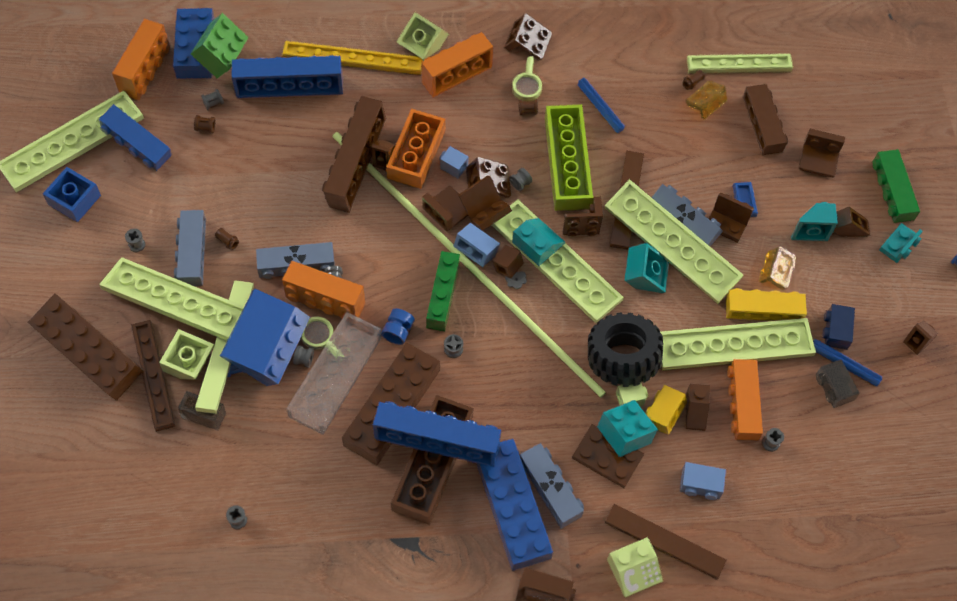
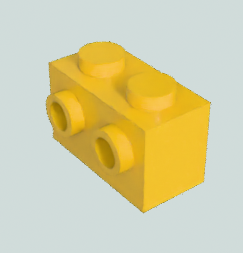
M666 385L663 386L661 391H657L653 405L647 408L645 414L658 431L667 435L670 434L687 404L686 394Z

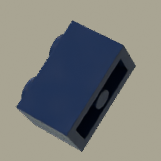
M832 304L829 310L825 311L824 321L826 322V327L823 329L822 338L825 339L826 345L848 350L853 342L855 308Z

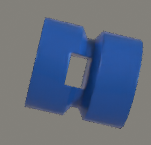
M397 308L393 309L381 335L391 343L403 345L415 318L407 311Z

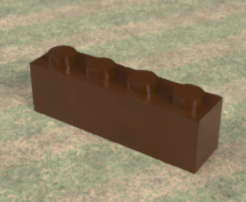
M767 84L746 87L743 99L762 156L782 153L788 144V138L783 132L782 121L778 118V110L772 101L771 90L768 89Z

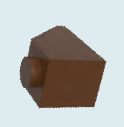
M379 139L372 144L373 167L386 170V166L395 148V143Z
M851 207L836 211L838 223L833 232L841 237L870 236L868 219Z
M923 320L913 327L903 343L918 355L935 339L938 333L933 326Z
M690 384L686 392V429L706 431L710 405V385Z

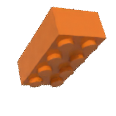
M144 19L112 72L119 93L125 91L129 98L138 101L146 93L149 82L154 79L157 68L162 65L165 54H168L170 50V44L163 24Z
M480 32L462 42L456 43L448 49L440 51L432 57L426 58L421 62L422 84L433 98L492 68L493 45L483 32Z
M414 109L410 110L386 166L387 179L422 189L445 133V118Z
M291 261L282 279L285 295L290 301L301 302L311 309H320L328 315L340 316L348 322H357L365 305L364 286Z

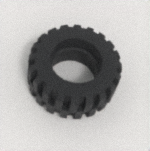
M629 312L628 314L616 313L614 316L611 314L606 316L605 319L602 318L597 322V325L592 327L591 333L588 335V361L593 373L597 377L601 376V380L607 383L609 381L614 386H618V384L623 385V387H629V385L637 386L640 385V382L645 383L649 381L650 377H654L658 373L662 365L664 343L660 329L653 325L651 320L644 319V316L639 314L636 316ZM619 345H630L638 348L639 351L631 354H621L611 350V348Z

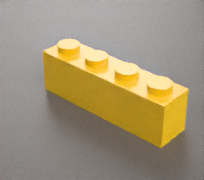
M735 288L729 290L726 296V318L780 321L802 319L807 315L806 294L795 291L783 293L777 290L765 292L758 289L747 291Z

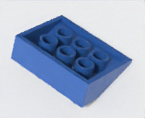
M253 289L220 357L265 386L277 385L286 370L310 316L291 304Z

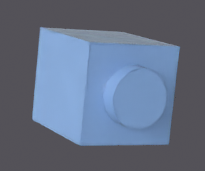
M450 146L447 151H443L440 155V169L459 179L468 166L469 156Z

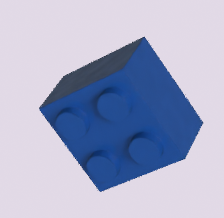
M66 167L44 191L43 196L50 207L78 223L99 199L101 194L94 182Z

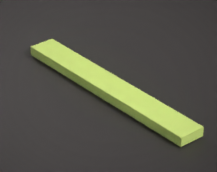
M235 280L229 300L245 306L253 291L254 284ZM217 337L195 406L196 411L213 414L217 412L231 363L220 357L227 342L222 338Z

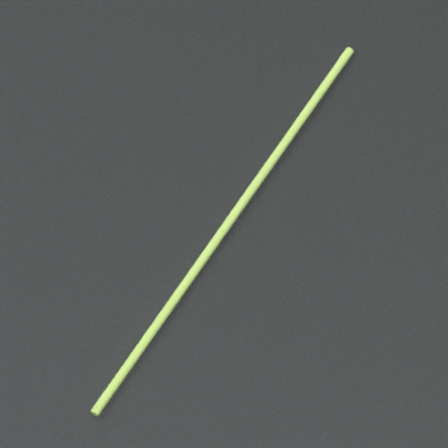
M336 132L333 138L342 145V136ZM369 163L367 171L451 253L460 254V262L600 398L605 395L606 392L462 252L453 247L454 244Z

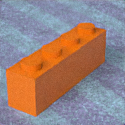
M734 359L731 366H728L727 369L728 378H731V384H729V396H732L730 414H733L734 419L731 423V432L735 433V440H759L763 434L757 360Z

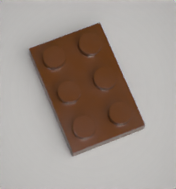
M591 424L572 455V459L625 489L645 453L637 449L619 457L597 426Z

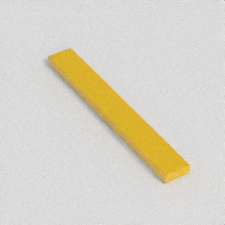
M285 41L282 58L341 56V66L421 75V62L423 61L422 58L417 56Z

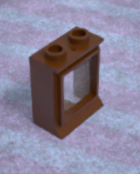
M524 567L516 600L524 597V600L573 601L576 589H573V581Z

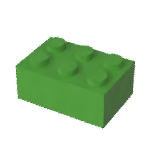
M222 13L209 23L191 55L218 79L230 70L232 60L238 57L249 37Z

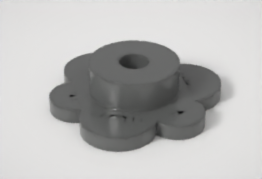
M523 271L516 272L511 279L505 278L506 282H508V287H514L515 289H520L522 284L527 282L526 274Z

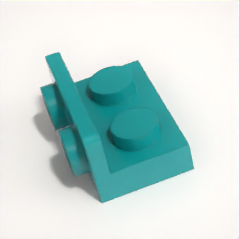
M901 223L881 246L879 251L896 263L902 258L905 260L912 252L910 248L912 246L916 247L922 240L920 235L923 231L919 229L915 233Z

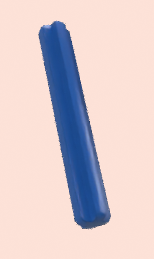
M586 78L580 79L578 86L617 133L623 131L625 125Z
M817 339L813 340L815 351L875 386L880 384L883 378L881 375Z

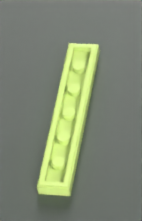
M791 54L687 56L688 73H695L697 70H701L703 73L792 72L793 69Z

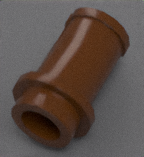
M697 70L691 76H686L682 84L687 90L693 89L696 84L705 79V75L701 70Z
M219 228L216 231L215 238L223 242L226 248L233 250L238 246L239 240L237 236H232L223 228Z

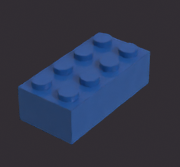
M212 8L177 9L173 68L177 79L212 78V74L191 55L209 23L215 19Z

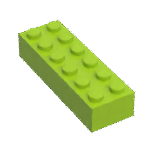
M582 105L546 106L545 126L554 211L589 209V204L593 202V191Z

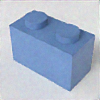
M469 223L457 233L453 247L484 267L496 256L500 243L472 223Z
M685 462L682 468L680 492H685L689 496L702 495L710 500L720 499L724 493L726 469Z

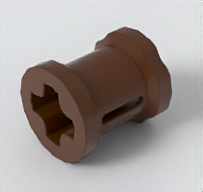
M519 99V115L524 113H534L537 115V99L532 101H522V99Z
M200 115L195 116V131L205 130L214 133L216 126L215 117L204 118L200 117Z

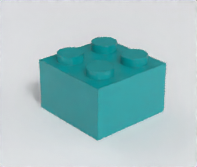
M635 400L603 412L597 428L619 457L651 444L658 430Z

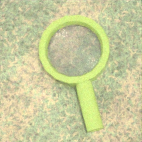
M527 57L525 73L517 75L512 83L514 95L523 101L537 99L542 91V81L538 76L532 74L533 57Z
M311 317L301 336L304 345L315 350L326 348L339 363L341 359H345L331 343L333 338L331 323L322 317Z

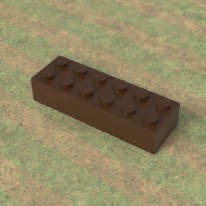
M361 96L359 102L355 104V113L348 121L347 133H344L342 136L341 148L336 151L335 163L330 166L329 178L323 183L322 187L328 206L348 213L351 211L371 160V146L379 139L386 121L382 101Z
M55 293L27 322L116 401L144 371Z
M406 342L342 436L343 446L373 464L378 465L392 444L374 439L373 422L379 402L385 403L389 401L400 407L411 406L416 408L439 373L440 361Z
M436 395L430 411L435 412L439 416H454L457 420L472 421L474 408ZM414 448L392 499L391 511L430 525L457 458Z

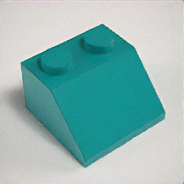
M828 202L816 203L799 219L791 235V240L828 241L838 223L836 204Z
M539 218L526 220L513 231L512 243L538 266L565 244V241Z
M648 243L630 247L624 281L635 289L665 293L669 262Z

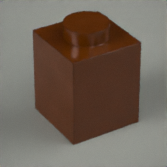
M505 245L492 260L495 271L509 279L524 264L520 250Z

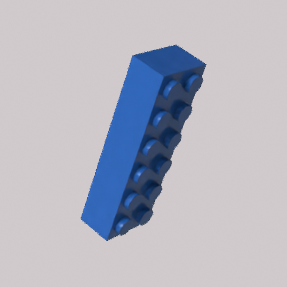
M341 56L233 59L232 81L236 98L343 94Z
M389 401L385 403L379 402L373 422L374 439L487 466L494 467L500 445L501 430L493 425L482 426L478 425L475 421H461L449 415L443 417L432 411L422 412L411 406L400 407Z
M514 438L500 442L494 467L476 463L511 570L515 571L552 559L553 550Z

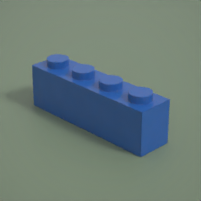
M114 104L99 118L100 129L106 135H112L120 146H126L134 157H140L148 168L152 167L157 171L172 156L171 150L167 145Z

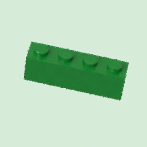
M899 149L878 152L872 162V166L877 172L878 184L882 187L883 199L887 202L889 216L892 217L893 223L915 221L920 213V208Z
M441 251L426 317V328L444 332L446 330L460 266V254Z

